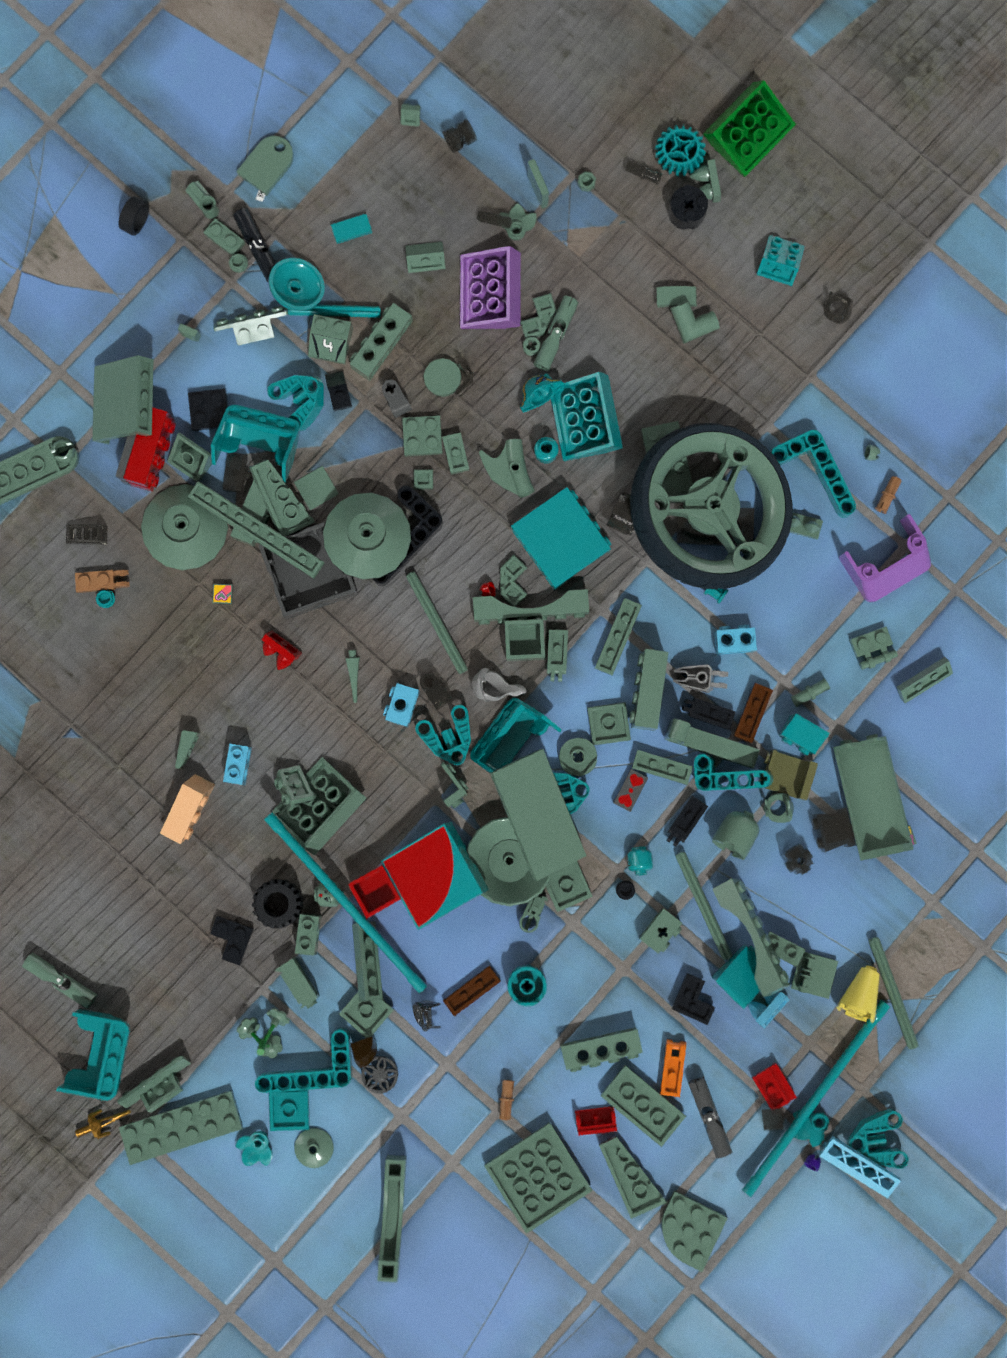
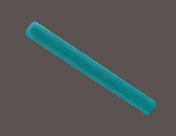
M317 305L307 311H294L287 308L288 315L299 316L319 315L375 318L381 316V308L379 306Z

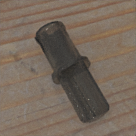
M628 161L625 167V171L641 177V180L646 179L656 185L659 184L662 173L647 168V165L642 166L633 161Z

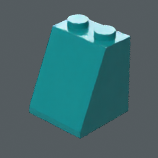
M743 945L712 976V979L743 1009L747 1007L760 991L754 979L756 973L755 948L751 945L749 947Z

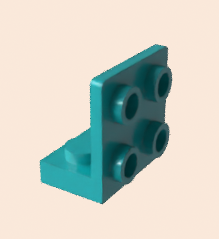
M769 235L756 275L792 286L800 267L805 246L778 236Z

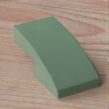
M656 287L658 308L676 306L685 301H689L691 307L697 306L696 287Z

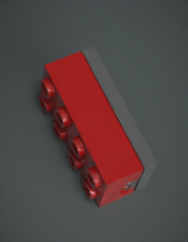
M152 407V435L143 436L135 434L127 437L116 472V477L124 484L153 492L154 487L158 486V473L164 467L165 459L163 457L165 451L169 450L170 434L174 433L176 427L175 420L167 411Z

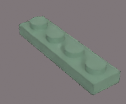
M624 598L595 669L613 676L642 605Z

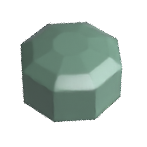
M583 172L579 175L578 187L581 191L589 192L595 188V176L591 172Z

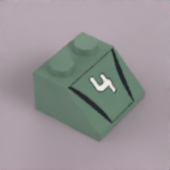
M314 315L310 330L308 357L345 364L353 331L352 323Z

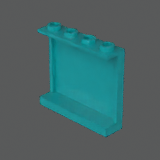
M568 487L511 525L512 532L554 591L601 556L611 551L610 546L612 545L606 536L603 537L600 534L599 530L601 529L595 520H590L587 508L584 505L580 506L577 501L579 499L573 490L570 491Z

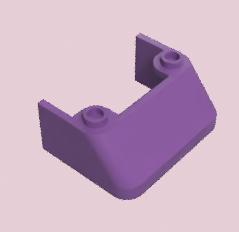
M910 514L901 519L900 523L909 535L906 544L911 554L881 572H878L877 568L871 563H864L857 567L848 551L838 557L867 602H876L926 572L931 566L926 539Z

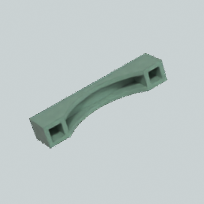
M588 589L569 590L553 603L537 608L509 606L493 596L473 597L474 621L478 622L479 625H489L490 621H498V624H505V621L515 619L528 620L529 618H536L546 621L547 617H555V620L566 619V616L574 615V618H585V615L589 614Z
M730 879L713 888L712 890L720 907L738 917L751 935L756 952V973L754 979L763 997L771 996L789 987V977L779 964L780 958L771 947L772 942L762 928V920L755 914L754 904L745 893L746 887L744 883L739 879Z
M387 1155L377 1281L397 1282L399 1277L407 1156Z

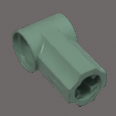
M199 181L190 183L185 190L186 193L200 208L206 218H216L219 214V207L215 199L209 195ZM213 205L211 209H206L207 206Z

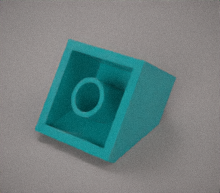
M795 713L789 716L779 736L782 737V742L789 746L794 744L799 747V752L808 756L818 751L830 733Z

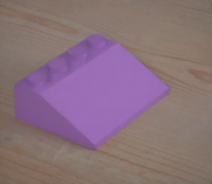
M511 246L460 255L461 329H506L520 326L521 253Z

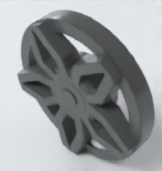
M376 1056L372 1062L378 1060L377 1067L369 1064L364 1066L362 1069V1081L371 1092L382 1094L390 1091L395 1086L398 1080V1069L390 1058ZM381 1060H383L384 1067L379 1066ZM386 1061L389 1062V1063L393 1066L394 1069H391V1068L386 1069V1067H387ZM366 1068H372L373 1072H370ZM365 1072L372 1076L368 1081L365 1079ZM388 1072L395 1073L393 1075L388 1076ZM395 1077L394 1082L391 1086H389V1081L387 1080V1078L391 1079ZM371 1080L375 1081L374 1084L369 1085ZM382 1082L386 1083V1089L382 1085ZM379 1083V1086L382 1090H377L373 1087L377 1086V1084Z

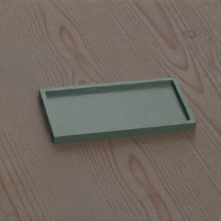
M539 749L490 773L535 881L586 856L543 749Z

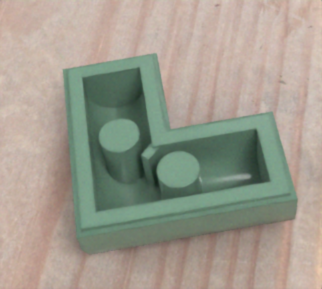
M689 301L670 308L684 344L720 327L713 311L695 318Z

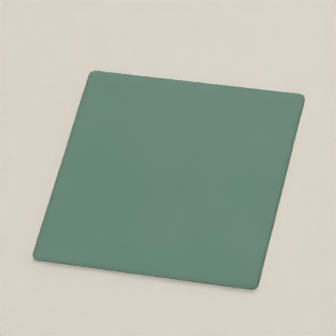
M323 466L294 482L310 510L339 494Z

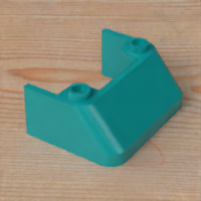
M230 405L226 408L211 443L212 465H216L221 451L233 453L239 449L240 444L275 452V462L282 467V479L286 483L295 458L300 424L295 419L240 405Z
M512 698L506 703L470 753V758L480 767L491 773L510 764L531 734L540 736L547 731L549 726L559 733L562 729L544 714L518 698Z

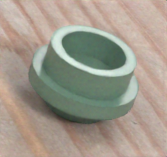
M234 254L229 260V266L234 272L241 273L247 269L248 260L243 254Z

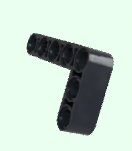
M410 486L401 487L397 495L400 503L420 521L410 532V545L413 547V550L406 555L405 559L394 571L386 574L385 580L378 581L376 578H373L378 586H386L443 526L441 515ZM410 492L412 497L409 500H404L401 498L402 494ZM418 505L426 507L423 513H417L415 508ZM431 518L439 519V524L431 526L429 521ZM420 531L426 533V537L423 540L416 538V534Z

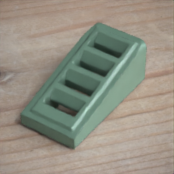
M185 730L181 732L175 764L177 769L184 768L200 733Z

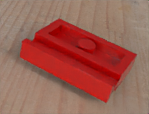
M777 1063L752 1076L753 1081L772 1112L797 1098Z

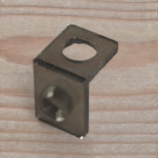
M462 362L459 363V369L463 385L454 392L456 395L473 383V372L467 365L464 366Z

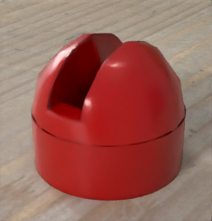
M492 582L482 584L479 589L480 591L482 590L483 594L481 596L483 597L495 596L496 589Z

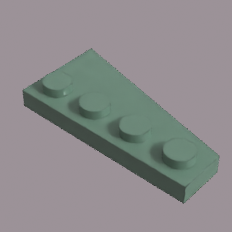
M268 459L249 467L278 533L287 536L315 522L306 512L304 506L293 495L292 490L284 483L282 477Z
M617 1136L599 1144L631 1219L667 1203Z

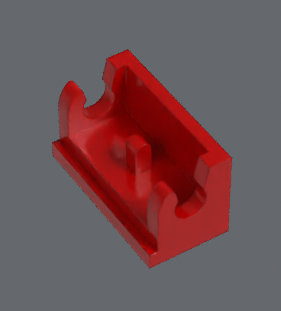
M613 1106L575 1110L578 1136L617 1131Z

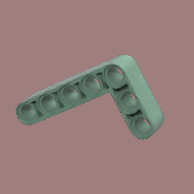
M672 719L670 721L665 740L754 769L759 749L690 727V723L679 719Z

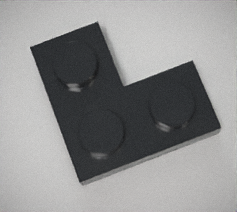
M217 915L210 934L228 941L222 960L240 966L254 928Z
M686 973L671 1009L708 1025L715 1007L698 999L705 981Z

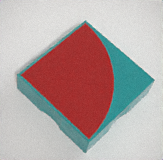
M452 821L444 823L381 861L418 930L489 890L477 866L468 856L465 845Z

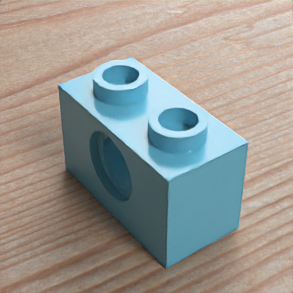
M398 683L396 687L392 686L389 695L392 698L391 703L386 705L383 716H386L385 720L409 727L420 691ZM398 700L406 702V707L403 710L396 709L395 705Z

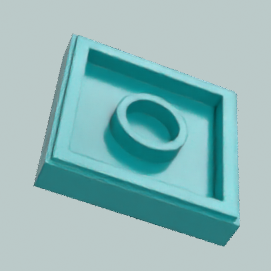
M309 1090L269 1093L270 1131L310 1129Z

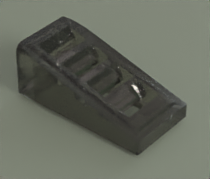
M66 524V544L107 545L108 527L101 524ZM74 529H77L76 539H74ZM82 529H84V538H83V539H82Z

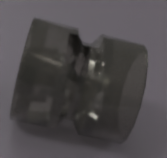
M466 118L456 123L455 128L451 126L442 132L448 147L453 153L463 149L464 144L468 146L477 141L476 134Z

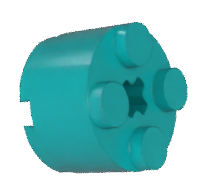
M522 965L512 971L508 979V992L516 1003L521 1006H533L545 996L547 983L540 969L532 965ZM525 981L533 984V986L529 987V990H525V987L522 986V984H525Z

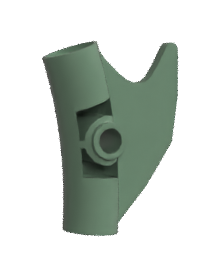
M521 439L506 440L502 453L496 458L490 457L482 450L479 451L484 468L491 480L496 484L518 495L519 498L526 497L535 491L527 471ZM517 467L518 470L514 471L512 468Z

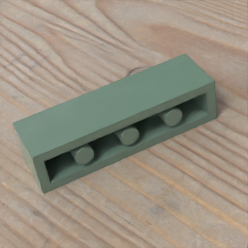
M253 480L242 509L267 525L270 515H268L269 512L256 482ZM233 528L230 535L233 539L255 547L256 541Z

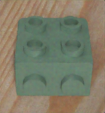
M443 762L441 766L459 788V790L445 799L444 803L448 808L452 806L457 808L464 802L462 798L468 795L466 790L469 788L462 779H456L454 775L457 772L451 764L446 765Z

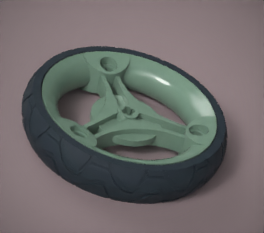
M718 423L689 425L661 438L651 447L641 461L633 479L630 495L633 527L642 548L649 558L672 578L680 580L684 584L703 589L736 587L762 574L781 553L792 524L793 504L790 487L785 473L774 455L750 434L735 427L724 426ZM699 452H713L717 454L722 464L714 477H706L696 481L689 487L685 495H667L662 484L667 473L677 462ZM729 468L733 471L726 482L722 480L726 469ZM745 469L754 479L759 489L763 506L761 527L753 542L745 540L737 524L740 513V501L734 487L739 472ZM654 502L659 504L660 510L656 508ZM670 503H683L684 509H670ZM667 516L687 518L688 522L699 532L715 535L728 552L725 560H706L690 554L671 537L663 520ZM727 530L730 532L736 544L738 545L737 547H735L734 543L727 534ZM740 551L744 554V559L741 557Z

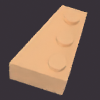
M196 774L184 782L160 834L179 844L186 839L189 840L194 831L192 828L200 819L201 811L206 805L215 784Z

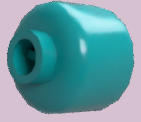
M542 437L535 443L534 455L539 462L551 463L558 456L559 448L554 439Z
M644 846L631 848L632 851H629L627 854L628 869L631 872H635L636 876L647 875V871L653 868L652 852Z

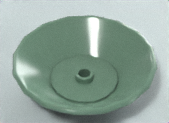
M184 484L165 489L152 499L144 512L141 524L143 542L152 557L166 567L179 570L200 568L213 560L225 543L228 524L187 497L194 487L192 485ZM181 522H185V526L183 528L179 527V524Z
M374 493L354 494L340 501L329 513L323 530L324 547L332 563L345 574L360 579L380 578L394 571L405 559L411 542L410 524L402 509L389 498ZM365 530L370 531V535L364 536L363 532Z
M508 817L491 820L479 828L468 844L467 854L477 866L489 888L481 896L492 903L505 906L527 903L541 894L551 879L552 874L538 881L533 879ZM508 857H511L513 859V863L511 865H508L506 863V859Z

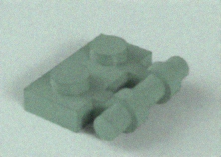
M887 627L849 640L855 657L864 656L865 661L859 663L861 670L874 668L877 664L882 662L888 663L893 658L898 657L896 650L888 652L886 648L893 645ZM879 650L881 655L872 658L870 653Z

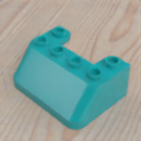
M78 1009L72 1012V1016L78 1017V1026L83 1030L94 1032L87 1070L74 1068L68 1071L64 1083L58 1086L56 1091L106 1101L111 1100L117 1095L130 1036V1026L126 1021L111 1014Z

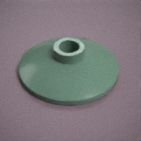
M310 1128L298 1136L294 1150L301 1164L309 1168H319L331 1159L334 1145L327 1132L319 1128ZM311 1146L316 1147L317 1151L315 1153L310 1151Z

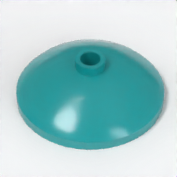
M283 259L275 264L269 275V288L273 297L278 303L290 310H310L316 307L323 298L325 285L322 275L315 266L303 259Z

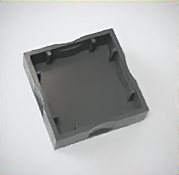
M326 522L306 528L295 535L285 536L325 563L314 579L262 545H259L267 571L271 575L281 612L286 620L358 595L352 576L345 574L335 566L325 550L323 530Z

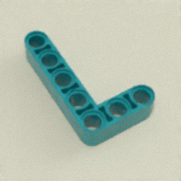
M810 430L772 449L771 453L773 455L775 452H779L783 457L782 460H777L780 466L807 453L836 514L841 518H846L855 511L856 503L819 431ZM808 437H814L816 444H811L808 441ZM796 444L800 449L799 452H794L791 449V445ZM817 453L823 454L824 457H825V460H824V461L818 460L817 457H816V454H817ZM825 470H830L833 473V478H828L825 475ZM833 487L840 488L841 495L835 494ZM842 504H847L850 511H843Z
M340 1027L331 1035L332 1067L265 1072L255 1081L257 1091L271 1093L346 1087L353 1076L349 1031L346 1028ZM340 1032L345 1035L346 1039L344 1042L336 1040L335 1036L337 1033ZM340 1052L345 1053L347 1060L340 1062L337 1059V1054ZM340 1072L346 1073L348 1080L345 1082L340 1081L338 1074ZM320 1074L328 1076L327 1083L320 1082ZM299 1076H307L309 1079V1083L302 1084L299 1080ZM280 1077H287L289 1085L283 1086L280 1083ZM261 1078H267L269 1080V1087H263L261 1085Z

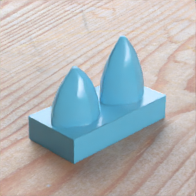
M783 992L766 996L765 1000L769 1005L768 1007L754 1001L748 1004L752 1016L764 1029L790 1000Z

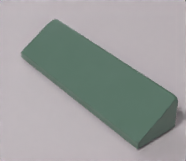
M370 921V923L376 929V922ZM354 923L352 930L359 1001L383 999L378 946L358 923Z

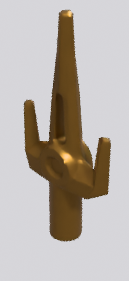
M102 1109L88 1114L87 1120L89 1125L75 1130V1134L77 1137L92 1132L93 1136L97 1139L108 1136L111 1132L101 1133V1129L130 1114L131 1110L97 1120L95 1116L102 1112ZM113 1118L111 1121L102 1124V1121Z

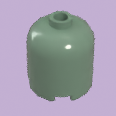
M733 811L729 813L714 834L712 843L723 851L727 848L733 852L731 856L744 860L760 832L757 822L753 819L754 815L748 811L743 813Z

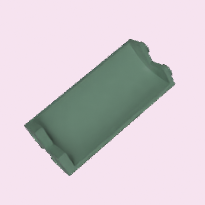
M878 734L866 736L867 740L852 742L851 739L840 742L839 746L833 747L860 861L914 850L886 736L878 737Z

